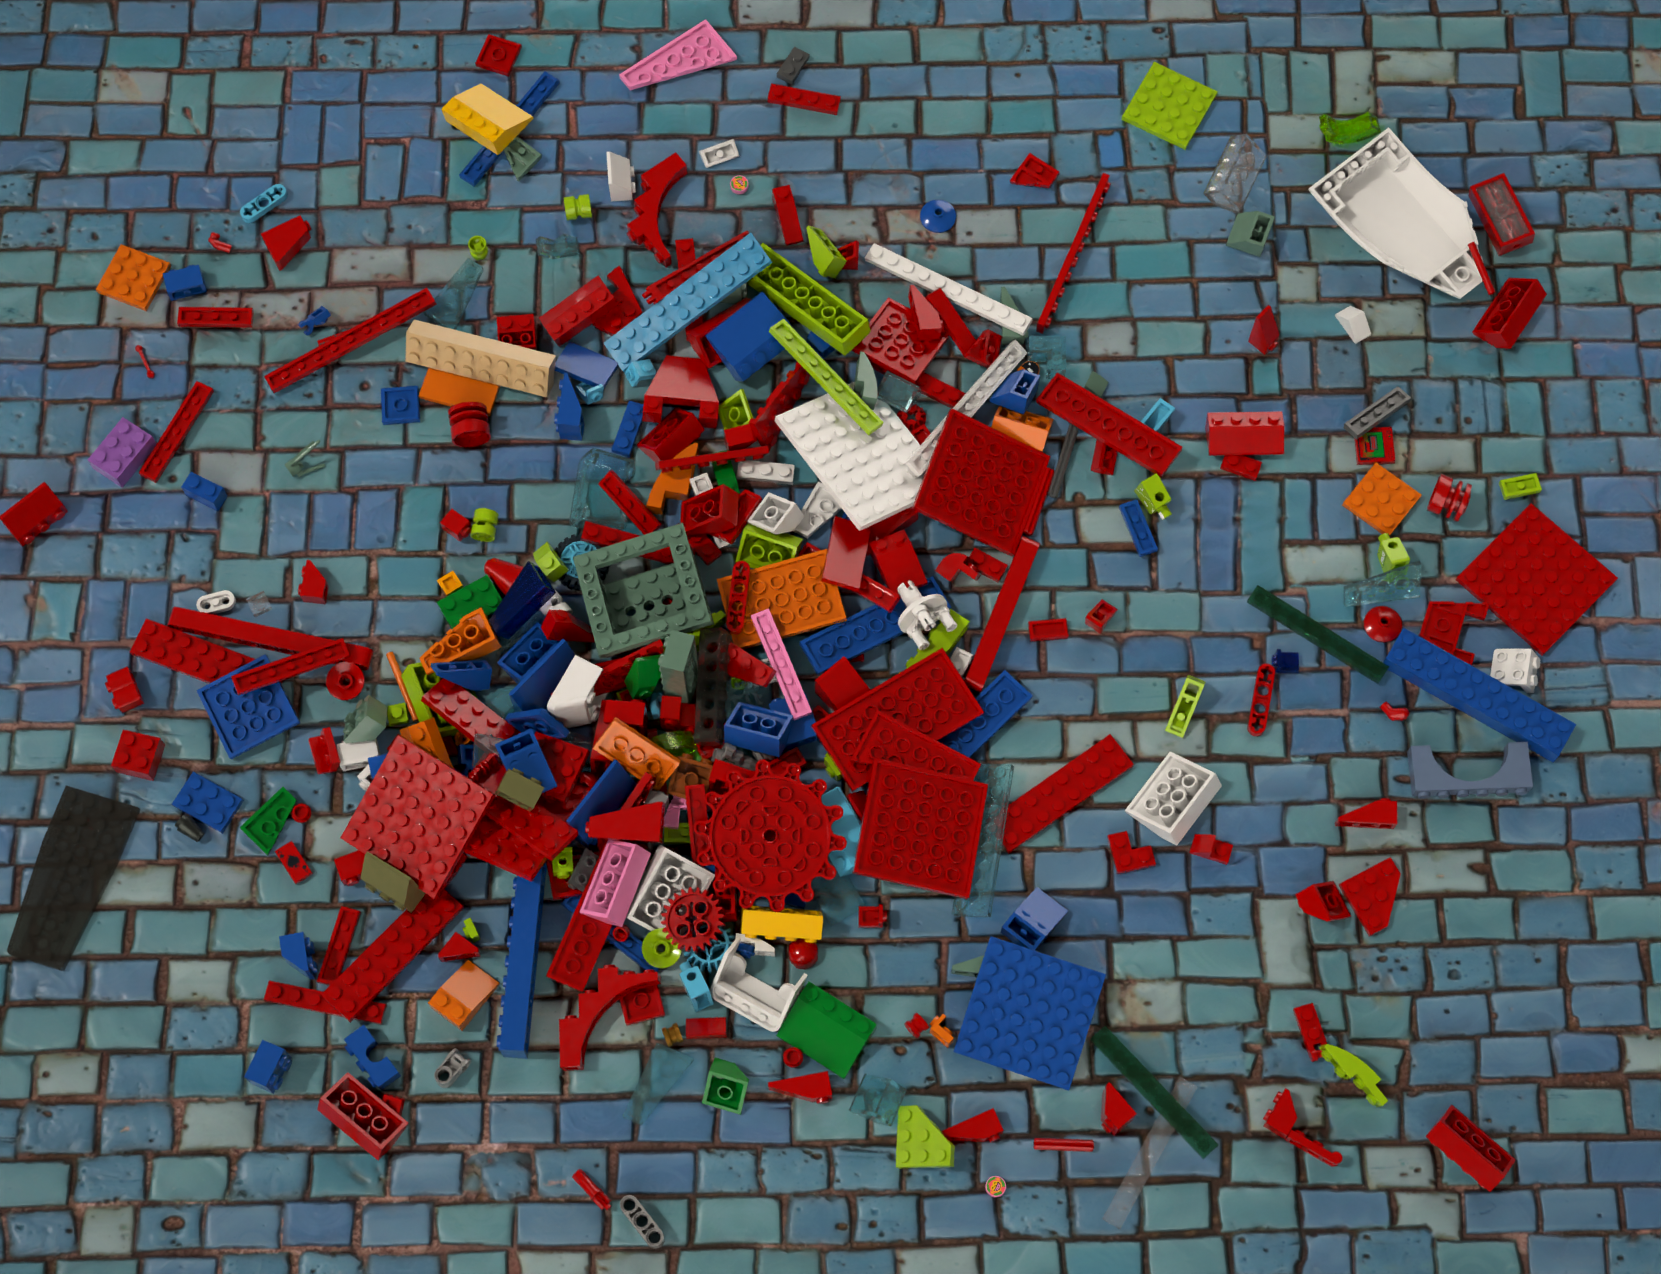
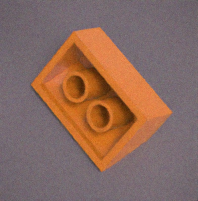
M999 406L994 415L991 428L1043 452L1054 419L1028 411L1025 414H1021Z
M434 717L399 730L401 736L453 768Z

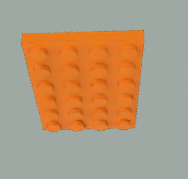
M827 549L751 569L745 627L740 634H731L733 644L741 649L762 644L752 622L751 615L766 609L770 610L781 639L847 621L838 586L821 581ZM743 572L740 573V579H743ZM732 575L716 579L726 617ZM738 584L734 590L737 593H741L745 590V586ZM736 602L733 604L732 609L740 611L743 604ZM734 616L735 622L734 624H731L733 626V629H736L737 626H740L737 621L738 616Z

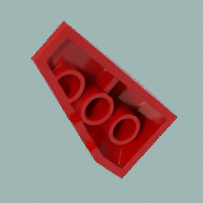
M910 507L871 525L866 557L871 554L870 542L905 530L918 520L919 512Z

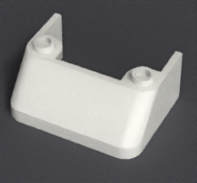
M576 655L574 656L547 704L550 715L556 720L561 721L565 728L590 724L598 719L601 702L609 694L605 693L595 697L596 693H594V685L601 675L603 668Z
M738 936L724 953L710 988L711 996L722 1005L763 1028L775 1032L784 1023L799 997L808 975L804 973L796 985L785 983L780 987L779 991L745 972L747 962L741 955L736 953L741 940Z

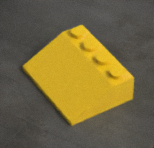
M483 84L476 85L452 97L441 109L446 122L497 155L534 119L533 116Z

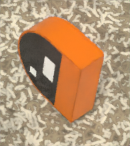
M1027 361L1017 369V371L1024 369L1038 375L1040 370L1038 364L1033 361Z

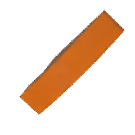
M698 443L691 444L673 459L698 456ZM692 465V469L680 470V467L673 468V472H661L650 492L646 505L648 510L653 514L662 515L666 498L681 501L689 499L691 490L689 479L694 477L696 465Z

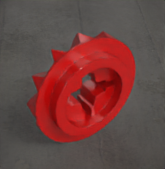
M907 404L897 412V416L910 432L926 423V413L917 404ZM908 414H910V415L916 414V415H915V420H913V419L907 420V419H908Z

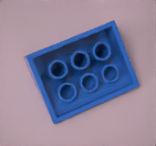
M760 292L706 334L705 337L735 381L744 382L785 349L769 332L770 327L782 319H785L791 327L792 325L763 292Z
M564 639L509 693L515 712L540 708L548 710L547 704L551 693L556 689L575 656V653Z
M614 759L566 820L567 824L578 831V836L575 840L589 850L598 844L597 839L588 837V833L585 831L586 822L590 820L591 816L620 810L637 786L616 759Z

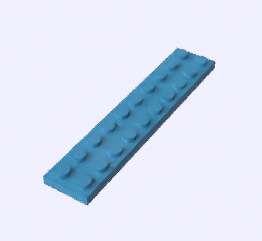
M749 233L658 303L654 304L606 340L604 345L625 373L631 362L643 360L773 262L754 235Z

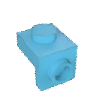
M650 359L631 362L625 371L626 378L632 387H635L641 380L653 379L657 373Z
M582 382L576 385L575 390L585 403L589 405L603 398L604 386L600 384L593 387Z

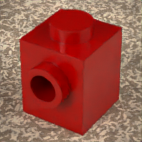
M452 508L440 521L442 529L458 541L468 537L471 532L472 526L470 521Z

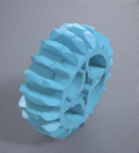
M703 924L700 927V933L706 932L708 925ZM726 924L724 927L719 928L723 932L720 935L724 938L725 942L712 939L713 946L710 949V954L707 946H705V951L698 947V951L706 954L707 960L698 957L692 947L689 953L684 952L685 957L690 956L687 961L694 962L693 967L701 965V972L705 970V967H708L709 973L712 972L711 967H715L716 971H718L724 953L733 943L731 941L735 939L734 935H729L731 929H725ZM695 929L693 932V937H696ZM722 948H725L718 958L713 959V954L716 951H721Z

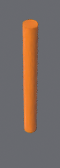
M388 652L386 654L409 713L413 722H418V717L401 677L402 672L393 652Z

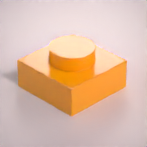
M454 571L437 580L446 596L463 588V584Z

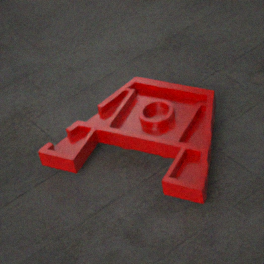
M620 266L607 275V279L618 289L612 295L619 305L591 324L596 329L611 336L643 313Z
M1429 601L1419 636L1472 666L1475 654L1456 648L1465 615L1484 621L1490 603Z

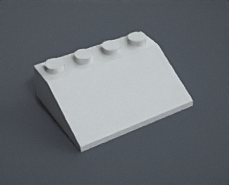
M1169 752L1125 809V812L1161 838L1178 845L1222 785L1216 773Z
M659 845L640 880L626 918L650 931L665 928L666 926L662 925L661 921L666 920V918L661 913H667L664 905H671L668 899L674 901V893L680 896L681 889L688 893L689 887L693 888L694 892L699 887L702 894L705 889L708 890L715 874ZM693 902L691 903L692 914H693V905H694ZM685 906L680 908L679 916L686 914L687 908ZM688 926L681 928L680 935L683 936Z

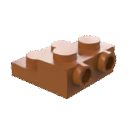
M682 753V756L678 755L677 758L681 761L672 773L667 794L686 799L685 785L705 784V793H708L713 761L705 758L697 761L693 759V755Z

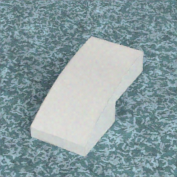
M736 933V938L738 936L741 938L740 943L755 947V955L775 957V948L758 938H747L745 934Z

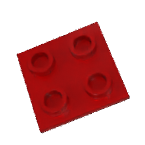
M489 753L467 777L490 792L495 793L506 770L504 765L497 762L498 755L496 753Z

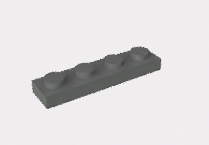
M1396 387L1344 423L1343 428L1357 440L1410 403L1411 397L1400 387Z

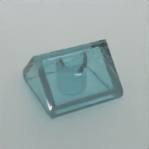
M886 371L878 387L877 399L907 413L921 396L922 390L919 386Z

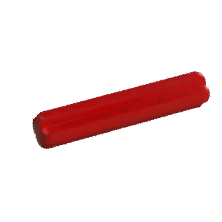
M1034 1138L1033 1147L1035 1150L1092 1152L1094 1150V1141Z

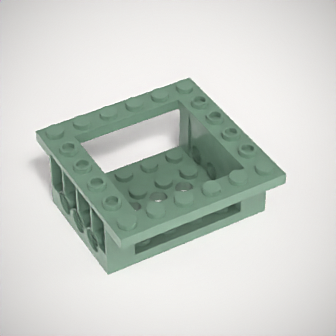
M683 523L573 557L600 659L647 646L659 639L663 641L667 635L670 636L671 630L689 633L714 625L698 565ZM670 547L674 563L607 584H603L597 572L599 568ZM667 598L673 599V601H672L671 604H669V605H664V604H663V602H664L665 599H667ZM648 604H654V608L652 610H645V607ZM629 610H636L635 615L627 616Z

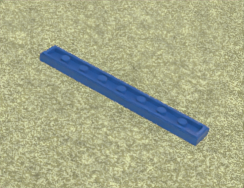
M544 71L516 106L533 116L559 85V79ZM483 146L459 174L460 178L475 187L503 151L497 155Z

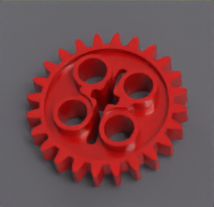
M689 887L688 893L681 889L680 896L674 893V901L668 899L671 904L670 906L664 905L667 913H661V915L666 920L661 921V924L666 927L662 932L669 933L665 938L667 940L673 939L671 944L673 946L678 944L679 950H682L685 946V951L688 953L691 947L695 953L698 952V947L705 951V944L712 947L711 940L718 941L716 934H723L719 928L725 926L721 920L725 919L726 916L720 914L724 908L717 907L721 903L720 900L713 901L715 895L712 893L708 896L709 891L706 889L702 894L699 887H697L695 892L693 888ZM692 902L694 903V905H693V914H692V909H691V903H692ZM706 904V911L699 913V906ZM685 906L687 908L686 914L679 916L680 908ZM693 916H695L697 920H694L692 924L689 921L693 919ZM703 924H707V931L700 933V927ZM688 926L687 934L680 935L681 928ZM693 929H695L696 937H693Z

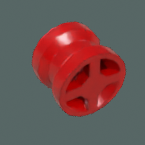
M915 1013L910 1021L904 1023L908 1031L917 1039L923 1030L929 1029L927 1022L918 1013Z

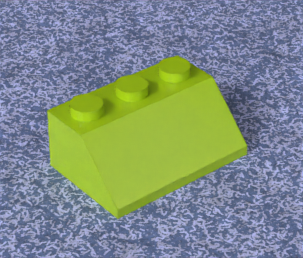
M748 523L743 530L735 563L745 561L749 564L750 568L755 569L795 558L799 555L803 539L787 533L773 534Z

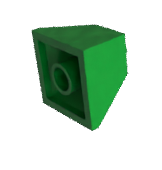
M660 655L635 659L624 680L632 699L644 700L651 696L661 676V672H659L660 665H658Z
M715 1057L709 1070L702 1103L741 1115L749 1079L735 1063Z

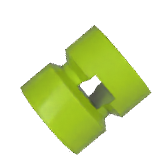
M589 194L579 195L578 199L574 196L564 197L567 221L576 220L578 216L582 218L592 217Z
M476 509L473 516L475 524L472 525L470 536L481 542L494 541L496 534L495 526H497L499 514L491 509Z

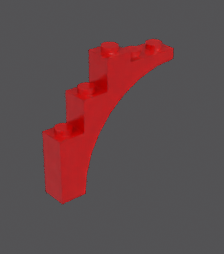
M676 152L641 175V187L645 193L634 199V211L638 217L627 224V236L632 242L635 241L638 246L644 243L647 250H652L659 264L662 263L666 268L672 264V260L659 234V213L668 192L687 174V165Z
M604 965L603 968H598V992L596 990H585L584 993L578 994L579 1018L576 1015H567L565 1019H559L560 1068L564 1071L584 1070L585 1053L589 1038L604 1013L629 993L647 986L661 984V975L652 969L644 970L643 973L625 971L621 975V970L615 965Z

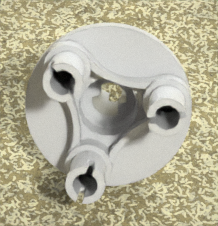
M909 580L908 584L910 586L908 588L904 583L900 584L897 588L898 594L906 605V609L899 617L898 626L902 632L907 633L914 640L919 650H925L929 647L930 643L922 633L924 629L929 631L931 630L929 626L934 628L937 620H941L947 632L956 629L958 624L950 615V610L947 607V601L944 596L931 594L924 597L915 584Z

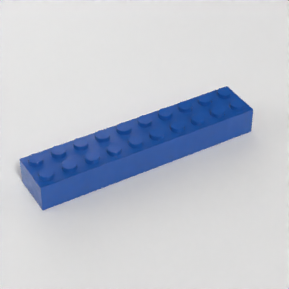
M1405 628L1402 629L1381 665L1513 741L1528 742L1529 750L1552 763L1560 755L1576 726L1572 721Z
M546 861L532 882L520 876L514 877L513 880L515 897L511 899L513 916L509 918L511 936L507 938L509 955L505 957L507 975L503 977L505 995L501 996L503 1015L499 1016L501 1035L497 1036V1047H499L503 1057L528 1059L547 870Z

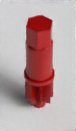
M582 1169L577 1170L573 1174L572 1178L601 1210L606 1209L608 1211L612 1207L610 1205V1198L601 1188L599 1189Z

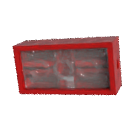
M1504 173L1470 186L1468 196L1498 256L1533 243L1535 232Z

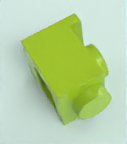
M566 847L552 861L553 876H557L559 879H566L572 875V847ZM566 860V864L561 865L559 861Z

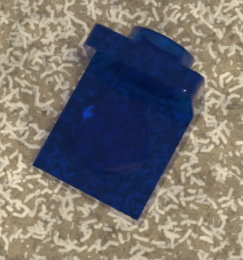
M1277 649L1271 658V664L1275 666V673H1298L1299 653L1281 652V649Z

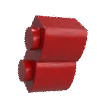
M128 666L106 675L107 682H105L108 692L113 693L114 698L111 700L115 709H120L124 713L144 704L135 678Z

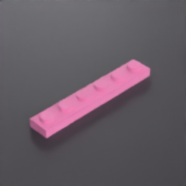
M766 609L751 615L752 622L772 669L777 671L775 677L790 713L793 715V720L795 721L812 714L770 610Z

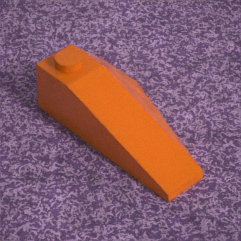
M482 608L463 616L459 620L460 623L448 630L446 632L447 635L442 640L432 645L419 658L427 675L435 673L431 668V663L471 661L486 656L502 647Z

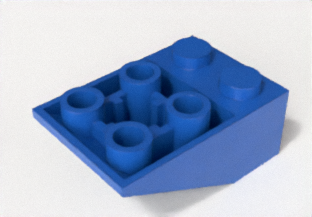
M564 373V378L560 379L559 383L561 396L557 397L559 411L555 413L554 417L556 432H559L560 439L582 441L585 426L582 408L568 374Z
M528 729L495 744L506 771L515 768L523 772L525 778L531 779L533 777L542 782L541 786L545 787L542 793L557 787L532 729Z
M1036 887L1005 922L1000 933L1017 945L1037 951L1068 913V910Z

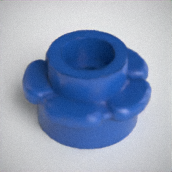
M740 943L736 952H739V955L743 958L750 959L751 956L755 955V947Z

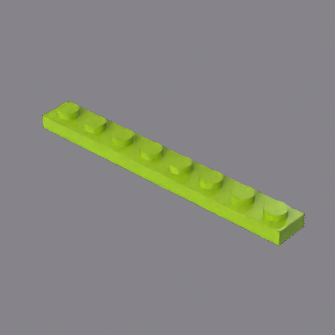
M785 319L770 327L769 332L868 435L882 427L884 422Z

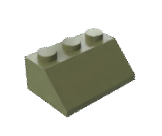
M367 851L361 873V880L366 884L364 887L372 893H375V891L380 893L379 897L386 902L393 901V905L399 910L404 911L406 909L412 913L426 893L418 889V885L411 877Z

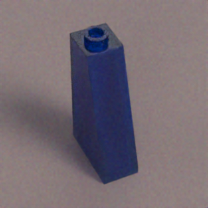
M530 561L526 563L489 620L495 635L498 637L502 636L509 640L556 594V591L540 567Z

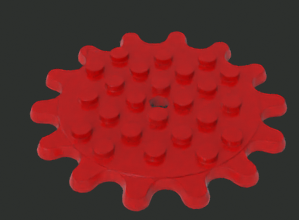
M762 759L756 763V772L751 778H744L737 770H730L726 775L729 783L727 793L720 795L710 791L705 794L704 801L711 807L713 811L712 817L706 821H697L693 828L697 835L705 836L708 839L709 846L706 850L701 851L696 859L701 866L714 865L718 868L719 874L713 881L715 891L724 892L729 887H737L739 889V905L742 908L749 909L758 897H765L768 899L772 911L781 912L785 907V897L788 894L795 893L802 901L810 902L814 898L811 882L815 877H823L827 880L835 878L836 869L828 862V855L832 851L845 849L847 841L843 836L834 834L831 830V825L834 821L839 820L844 812L839 805L825 806L822 803V794L827 789V783L823 779H817L812 784L805 785L800 781L801 768L797 763H790L783 774L776 775L771 771L769 762ZM771 830L776 833L775 840L767 841L765 839L767 831Z

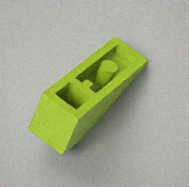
M808 225L806 228L813 263L817 267L818 273L826 278H836L847 262L846 259L821 229Z
M1191 675L1187 676L1165 731L1183 738L1206 681Z

